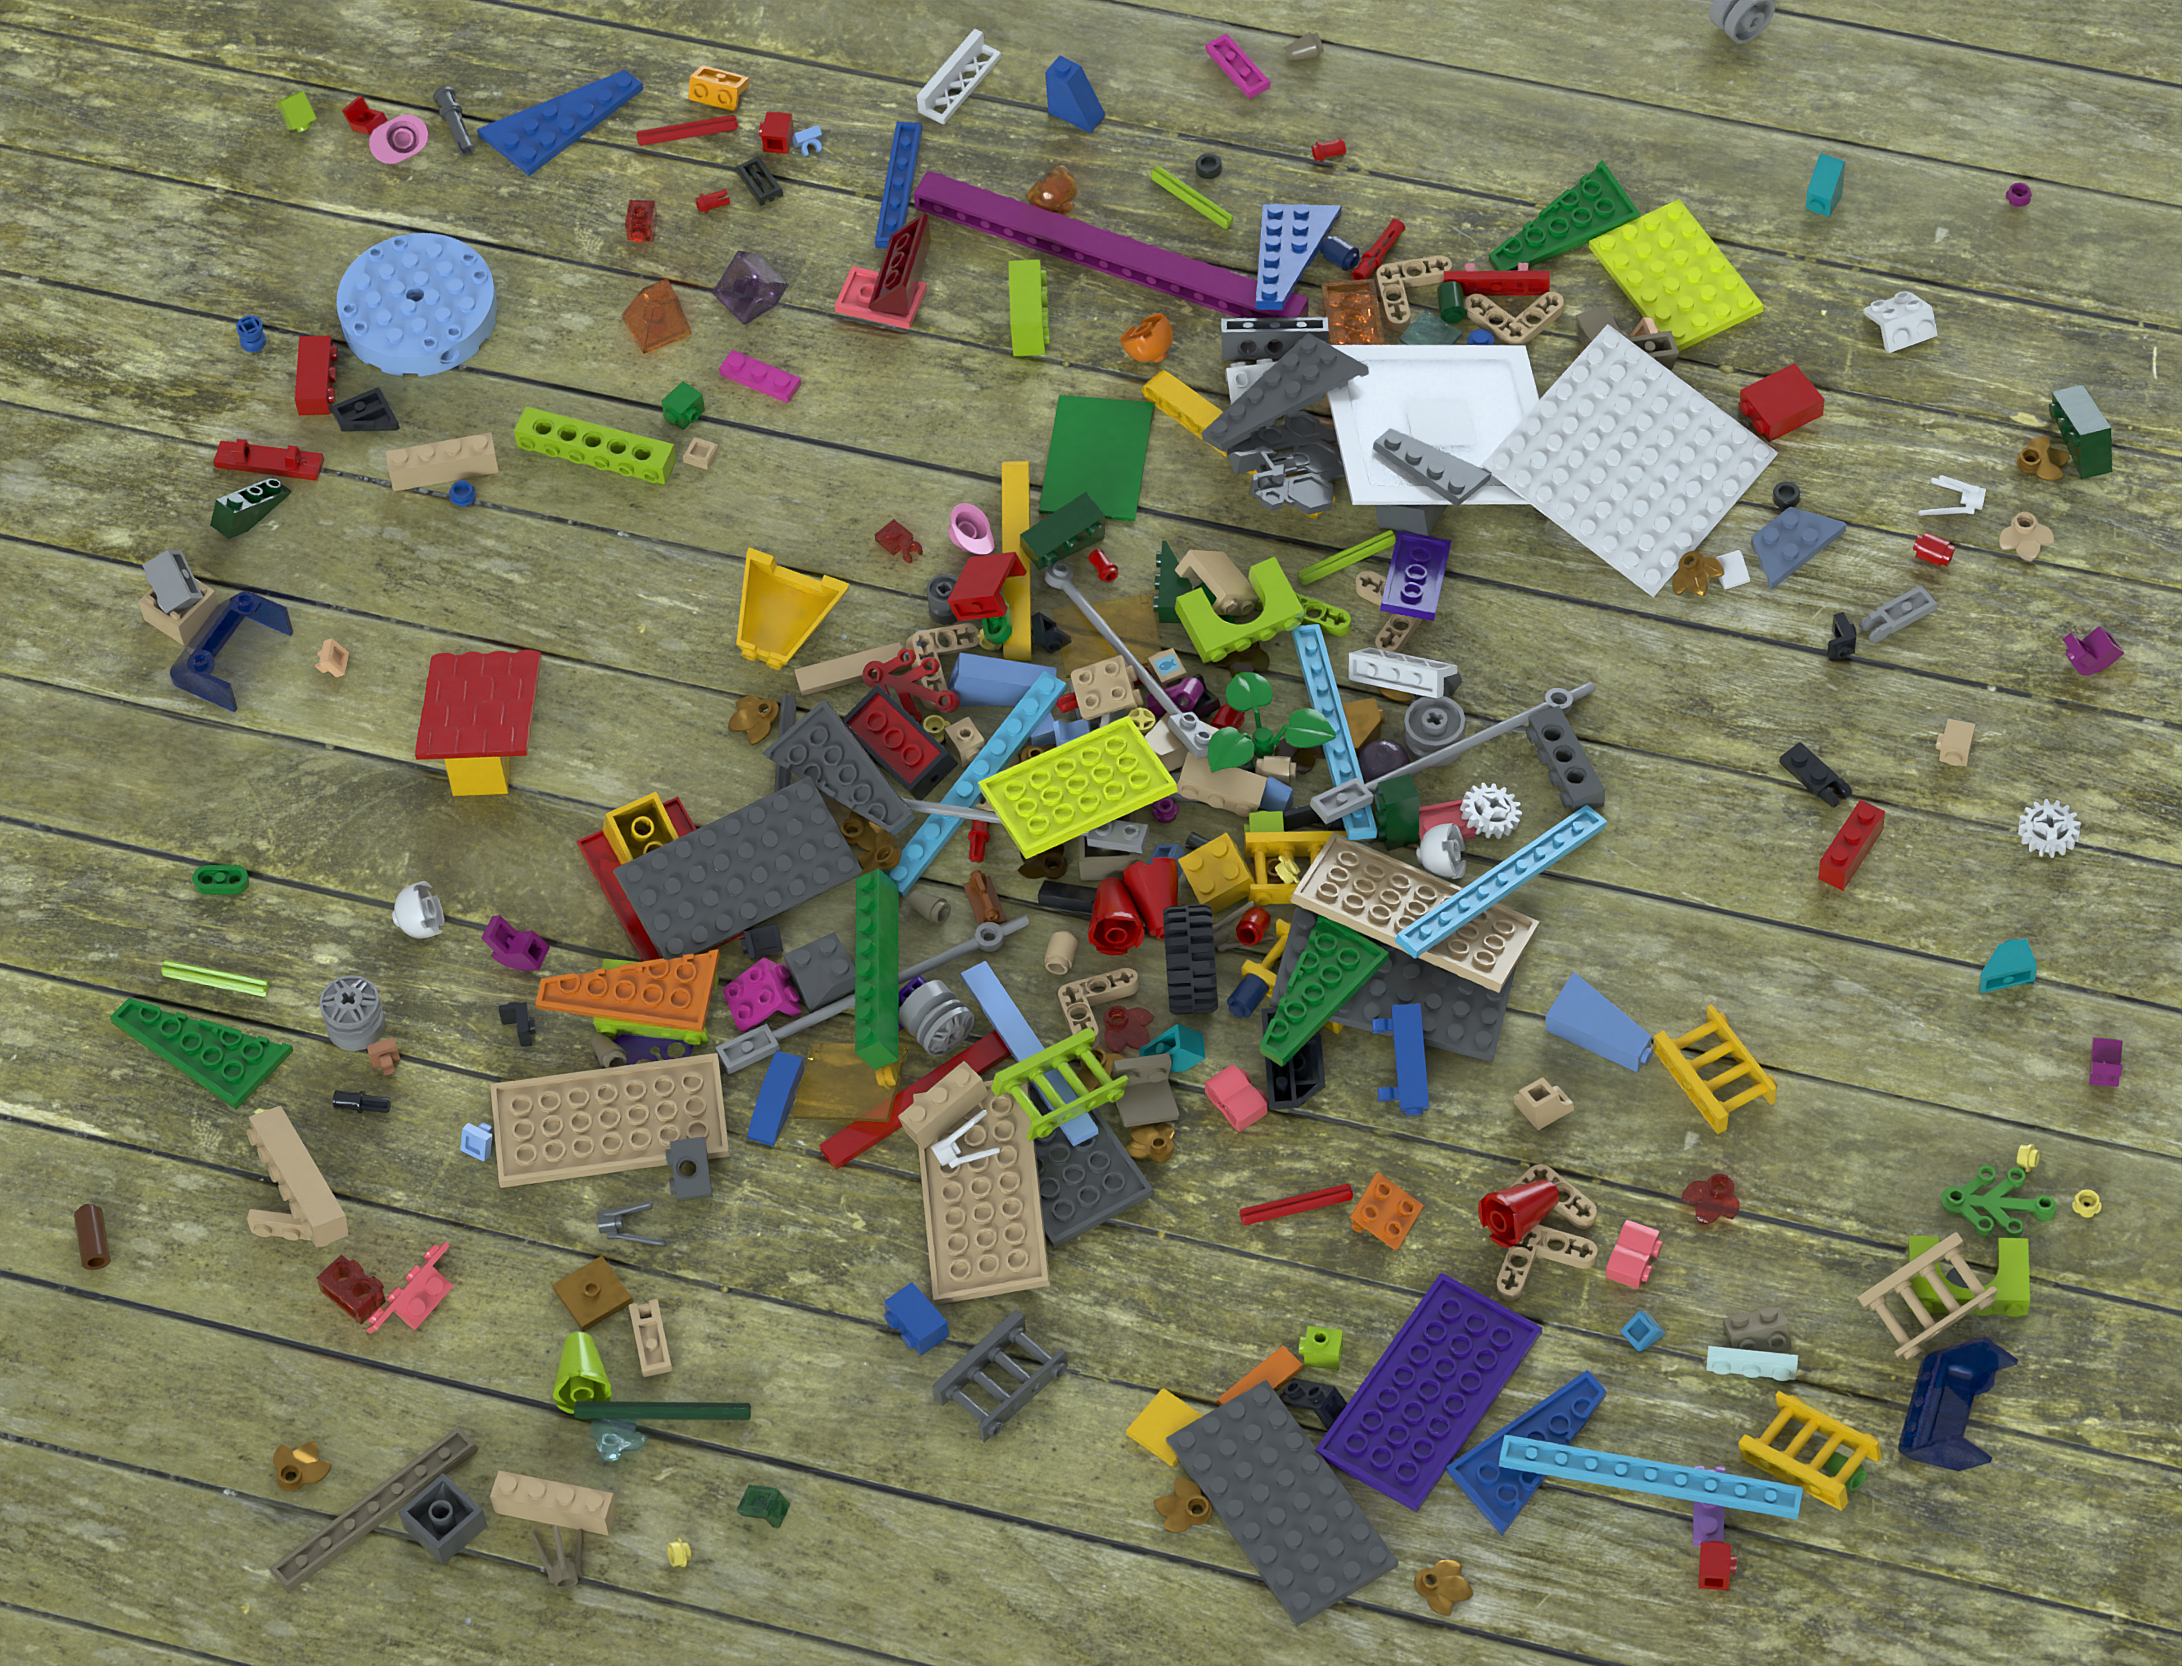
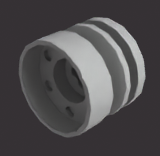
M343 976L330 982L322 991L319 1000L320 1009L328 1037L334 1045L343 1050L358 1051L367 1049V1045L376 1043L381 1038L386 1026L385 1016L378 991L371 981L361 976Z
M932 980L917 988L905 1000L899 1011V1023L910 1035L917 1037V1042L932 1057H940L958 1047L966 1039L975 1022L974 1014L960 1000H956V995L940 980Z

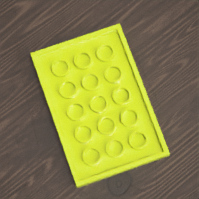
M1680 199L1589 241L1591 251L1643 317L1652 318L1659 332H1672L1678 351H1682L1763 312L1764 305Z
M1129 715L978 782L980 791L1025 859L1178 792L1176 782Z

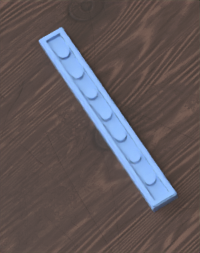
M986 961L961 973L962 981L1017 1063L1044 1050V1047ZM1053 1069L1045 1073V1077L1065 1104L1078 1099L1059 1070L1055 1071ZM1031 1082L1049 1111H1054L1055 1108L1035 1082ZM1088 1113L1060 1126L1073 1146L1098 1134V1128Z

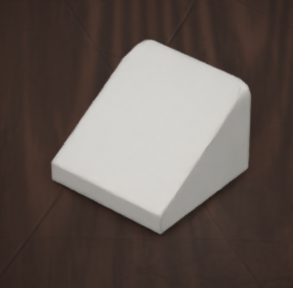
M1740 550L1716 557L1722 564L1725 572L1723 576L1718 577L1724 590L1750 582Z

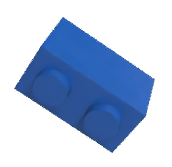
M913 1282L884 1301L886 1311L884 1318L892 1329L897 1327L902 1333L901 1337L908 1348H915L920 1355H923L949 1337L947 1321Z

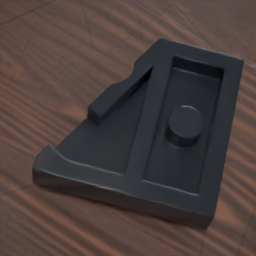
M379 387L330 406L332 415L342 432L395 431L400 429L399 423Z

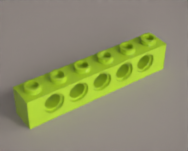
M528 406L525 407L514 429L517 447H521L526 451L544 453L550 457L567 459L577 464L583 463L600 470H610L624 476L641 478L650 483L656 482L665 485L677 461L675 446L672 443Z

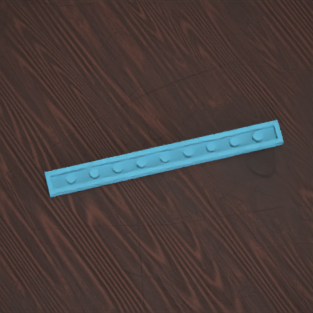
M1320 624L1298 626L1292 630V637L1312 709L1322 713L1336 733L1334 740L1322 744L1333 786L1335 788L1357 777L1364 784ZM1370 804L1342 817L1349 841L1376 838L1377 828Z
M1043 671L940 804L974 808L984 796L979 789L978 782L1002 772L1054 707L1058 698L1062 697L1068 689L1067 684ZM931 814L902 850L899 864L894 869L885 872L898 885V894L905 897L965 818Z
M1585 805L1397 933L1395 942L1416 959L1605 829L1607 820L1590 806Z
M1504 1435L1499 1459L1500 1467L1797 1520L1803 1495V1487Z

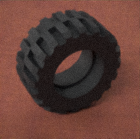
M1207 904L1168 906L1163 910L1169 1010L1175 1015L1213 1013L1218 1009L1212 909Z

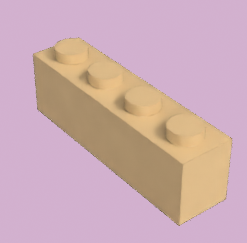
M491 432L386 451L393 492L499 472Z
M500 1470L490 1495L494 1513L577 1530L583 1529V1531L607 1536L610 1534L617 1512L613 1493Z

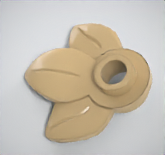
M2029 512L2017 514L2012 519L2011 526L2002 530L1999 539L2001 550L2016 549L2017 554L2027 561H2033L2038 557L2041 545L2054 544L2053 532L2047 526L2038 524L2035 516Z

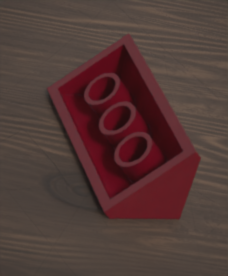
M925 212L890 236L868 308L871 311L909 315L931 243L929 217Z

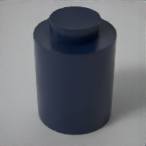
M1246 974L1227 999L1229 1011L1238 1018H1249L1269 992L1267 983L1255 974Z

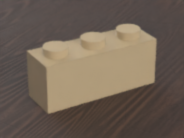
M1188 751L1177 782L1178 792L1175 793L1187 799H1195L1207 803L1214 808H1222L1234 812L1241 817H1249V813H1256L1268 778L1236 767L1211 772L1208 758L1196 759Z
M963 1061L898 1117L905 1132L924 1150L989 1094L982 1078Z

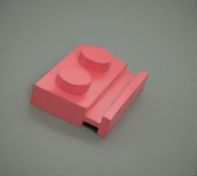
M1463 799L1419 807L1420 844L1423 836L1429 829L1448 823L1458 826L1463 840L1476 838L1475 827L1468 828L1469 820L1461 818L1463 811L1460 810Z

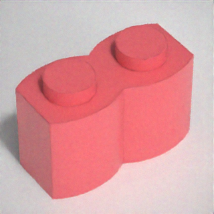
M1232 1064L1205 1082V1093L1211 1102L1224 1114L1231 1125L1238 1132H1241L1267 1114L1268 1099L1261 1089L1256 1090L1250 1084V1077L1245 1070H1239Z
M1626 1220L1607 1264L1605 1278L1636 1289L1640 1288L1642 1281L1647 1283L1653 1266L1649 1264L1652 1257L1658 1258L1663 1242L1659 1240L1660 1231Z

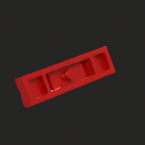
M1465 263V271H1444V283L1450 281L1460 283L1463 286L1464 296L1472 294H1482L1484 296H1542L1550 292V271H1528V263H1518V271H1475V263Z
M237 439V442L220 440L213 461L215 468L318 481L324 456L323 453L300 451L298 446L288 445V449L248 444L247 440Z

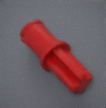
M972 820L971 831L968 833V840L970 841L969 860L971 862L981 863L984 861L986 843L990 840V834L988 833L989 822Z

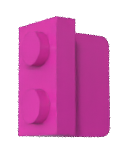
M762 958L724 987V997L739 1031L747 1033L777 1010L792 1017L802 1012L798 1002L799 995L791 986L788 979L790 974L784 965Z

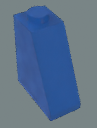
M1059 55L1045 71L1048 112L1092 133L1105 118V112L1082 66Z

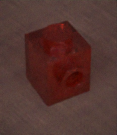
M629 200L625 220L627 240L637 242L654 241L658 218L655 201Z

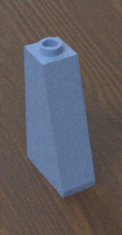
M959 653L948 681V690L958 694L960 698L959 706H1016L1043 671L1056 677L1057 668Z
M1575 973L1571 974L1546 1015L1545 1031L1637 1073L1643 1063L1646 1065L1649 1063L1653 1055L1654 1049L1651 1048L1652 1036Z

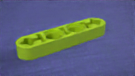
M1294 592L1304 609L1302 625L1320 624L1321 632L1337 637L1345 636L1350 632L1351 616L1347 611ZM1258 599L1254 605L1263 611L1261 601ZM1310 610L1321 612V615L1317 618H1310L1306 614ZM1339 620H1342V621H1343V623H1339V625H1335V624H1334V623H1338Z

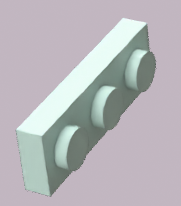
M1708 1346L1706 1371H1713L1721 1375L1728 1373L1743 1374L1749 1378L1762 1376L1772 1377L1779 1381L1796 1380L1798 1355Z

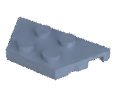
M1789 507L1751 537V545L1755 554L1759 557L1761 569L1765 571L1769 588H1775L1846 531L1847 524L1839 520Z

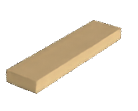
M900 642L794 669L801 696L863 681L862 673L865 665L871 661L886 663L897 657L898 652L902 649ZM903 665L893 672L905 670L907 665ZM873 670L872 678L877 677L876 670Z

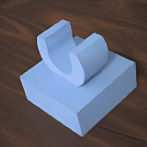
M819 125L794 133L792 137L795 148L802 146L801 152L805 157L809 155L807 145L809 144L816 147L817 153L822 149L819 141L822 136Z
M468 1123L462 1128L460 1150L485 1162L491 1156L492 1134L490 1132L493 1130V1127L485 1123H481L478 1127Z

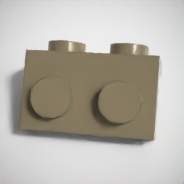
M1766 1307L1761 1311L1736 1313L1731 1317L1723 1318L1724 1330L1733 1349L1771 1353L1791 1349L1789 1323L1781 1307Z

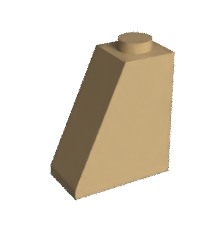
M1166 712L1144 738L1169 772L1183 766L1189 750L1168 727L1167 722L1170 715ZM1202 722L1212 735L1219 730Z

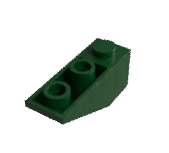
M272 477L216 499L210 526L228 539L246 533L291 494V490Z
M1162 541V550L1156 552V568H1160V574L1155 573V590H1159V596H1154L1153 612H1158L1159 623H1182L1175 611L1176 598L1191 592L1192 584L1188 578L1180 577L1175 571L1179 562L1167 541Z

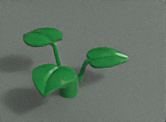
M1241 672L1236 674L1228 684L1226 701L1231 708L1240 712H1246L1253 708L1256 731L1252 734V739L1247 733L1240 735L1238 730L1233 727L1222 728L1215 732L1208 744L1207 756L1211 772H1216L1222 769L1242 766L1249 762L1253 755L1260 759H1264V756H1272L1275 751L1274 745H1279V740L1284 733L1286 742L1299 748L1314 747L1330 742L1336 738V733L1322 713L1315 709L1305 708L1293 712L1289 717V725H1283L1276 737H1274L1271 730L1261 726L1258 708L1271 703L1273 697L1271 685L1259 674Z

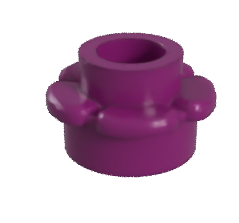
M2014 183L2006 192V199L2009 200L2012 206H2026L2031 202L2032 193L2028 185L2024 183Z
M1164 797L1155 801L1152 805V814L1160 823H1171L1179 813V805L1170 797Z

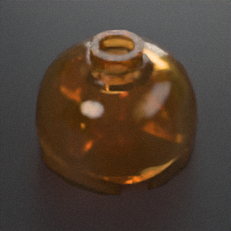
M1062 165L1047 173L1049 176L1043 182L1039 180L1029 190L1026 198L1030 205H1035L1054 213L1061 212L1062 215L1068 213L1075 206L1073 201L1077 197V181L1071 171L1065 165Z

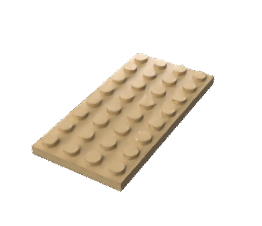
M1333 832L1293 892L1290 902L1406 952L1395 942L1396 934L1463 888L1358 842L1349 841L1348 838ZM1496 903L1418 958L1499 993L1537 931L1540 921Z
M718 1053L490 1084L500 1188L667 1165L665 1149H670V1141L705 1137L708 1159L730 1157Z
M993 1080L984 1082L989 1094L986 1098L924 1150L918 1145L932 1293L935 1305L1050 1286L1035 1139L1029 1141L1026 1137L1032 1121L1012 1094L1005 1093L996 1097L991 1090ZM1027 1082L1021 1085V1088L1030 1099L1029 1083ZM926 1092L913 1094L914 1102H916ZM986 1110L987 1115L955 1140L961 1151L956 1156L959 1158L994 1148H1000V1153L965 1162L954 1168H951L949 1163L942 1166L931 1146L949 1137L974 1116Z

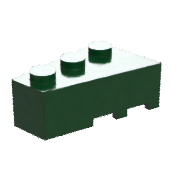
M2078 385L2053 391L2049 412L2052 419H2055L2081 479L2112 472L2111 427L2084 386Z
M1085 492L1020 534V547L1038 570L1050 567L1057 561L1105 539V514L1089 494Z
M1411 774L1378 782L1373 802L1370 805L1377 824L1376 836L1378 841L1384 842L1387 851L1419 843V794Z

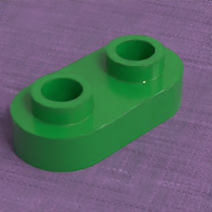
M1004 598L1003 600L1008 607L1005 616L982 619L984 636L995 645L1007 641L1013 630L1010 605Z
M204 865L197 868L192 875L196 891L204 895H236L244 892L249 886L247 871L239 865Z

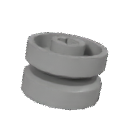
M1713 0L1709 9V18L1719 29L1724 30L1727 36L1735 43L1743 44L1757 37L1766 28L1775 12L1774 0Z
M1425 696L1413 702L1407 709L1404 719V744L1407 753L1414 761L1465 739L1466 719L1463 709L1457 702L1446 696L1440 698ZM1462 752L1430 767L1446 766L1457 760Z

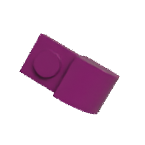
M2100 626L2083 640L2073 633H2069L2062 639L2068 647L2065 650V655L2080 675H2092L2101 671L2125 654L2111 633Z
M501 915L491 917L481 937L493 950L491 954L493 959L504 966L521 971L539 970L550 949V946L533 930L517 932Z
M2092 1037L2089 1084L2119 1087V1078L2122 1074L2121 1056L2123 1040Z

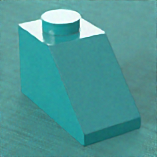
M1820 153L1807 189L1806 209L1830 217L1842 196L1845 161Z
M2027 938L2019 940L2010 939L1997 946L1980 974L1978 987L1980 994L2035 981L2037 964Z
M1176 1024L1139 1048L1140 1057L1169 1053L1172 1061L1170 1072L1187 1071L1206 1058L1203 1034Z

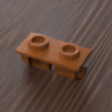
M980 870L973 871L970 874L969 882L963 883L978 925L986 922L996 924L1007 922L990 876H985Z

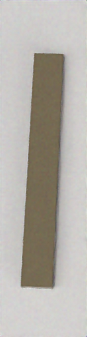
M458 1426L269 1568L270 1574L289 1594L408 1504L442 1473L446 1475L477 1452V1445Z

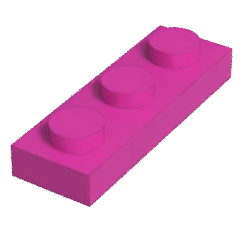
M1227 33L1206 44V52L1248 99L1270 88L1269 79Z
M735 350L729 353L719 367L720 375L786 403H789L801 386V378Z

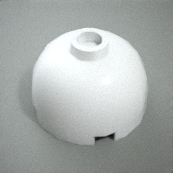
M1453 823L1442 824L1429 829L1423 836L1420 847L1417 848L1416 852L1419 864H1423L1429 874L1443 880L1462 878L1466 869V860L1460 862V851H1465V844L1458 826L1452 825Z
M421 881L404 888L398 894L394 906L395 911L392 912L395 925L412 938L421 939L441 934L442 930H439V925H444V915L440 900L437 895H431L428 889L433 887L426 881Z

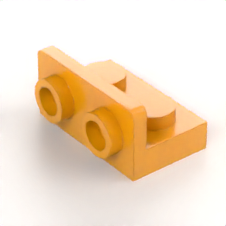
M701 65L690 76L688 98L692 101L735 111L738 108L739 95L749 85V77Z

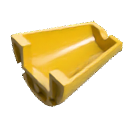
M749 547L746 554L736 645L742 650L741 656L750 661L762 660L766 662L768 667L780 671L782 666L791 660L845 596L850 584L824 575L822 581L778 566L774 556Z

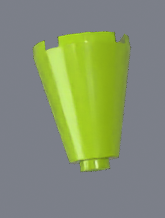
M574 1332L565 1338L552 1393L553 1399L556 1400V1405L567 1413L574 1414L576 1401H610L612 1397V1386L591 1335L584 1332Z

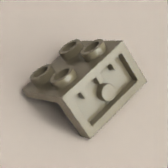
M1169 1053L1113 1061L1110 1078L1114 1081L1124 1075L1128 1077L1125 1093L1116 1101L1124 1127L1178 1120L1179 1111L1168 1082L1172 1063Z

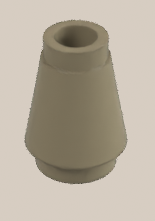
M1309 32L1284 47L1289 62L1318 57L1319 53L1324 52L1318 32L1314 34Z
M914 891L908 899V905L931 924H942L950 915L951 906L944 898Z
M598 1033L591 1039V1045L602 1069L626 1065L625 1050L604 1033Z

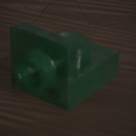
M748 1485L736 1510L742 1516L765 1519L773 1528H780L790 1503L777 1488Z

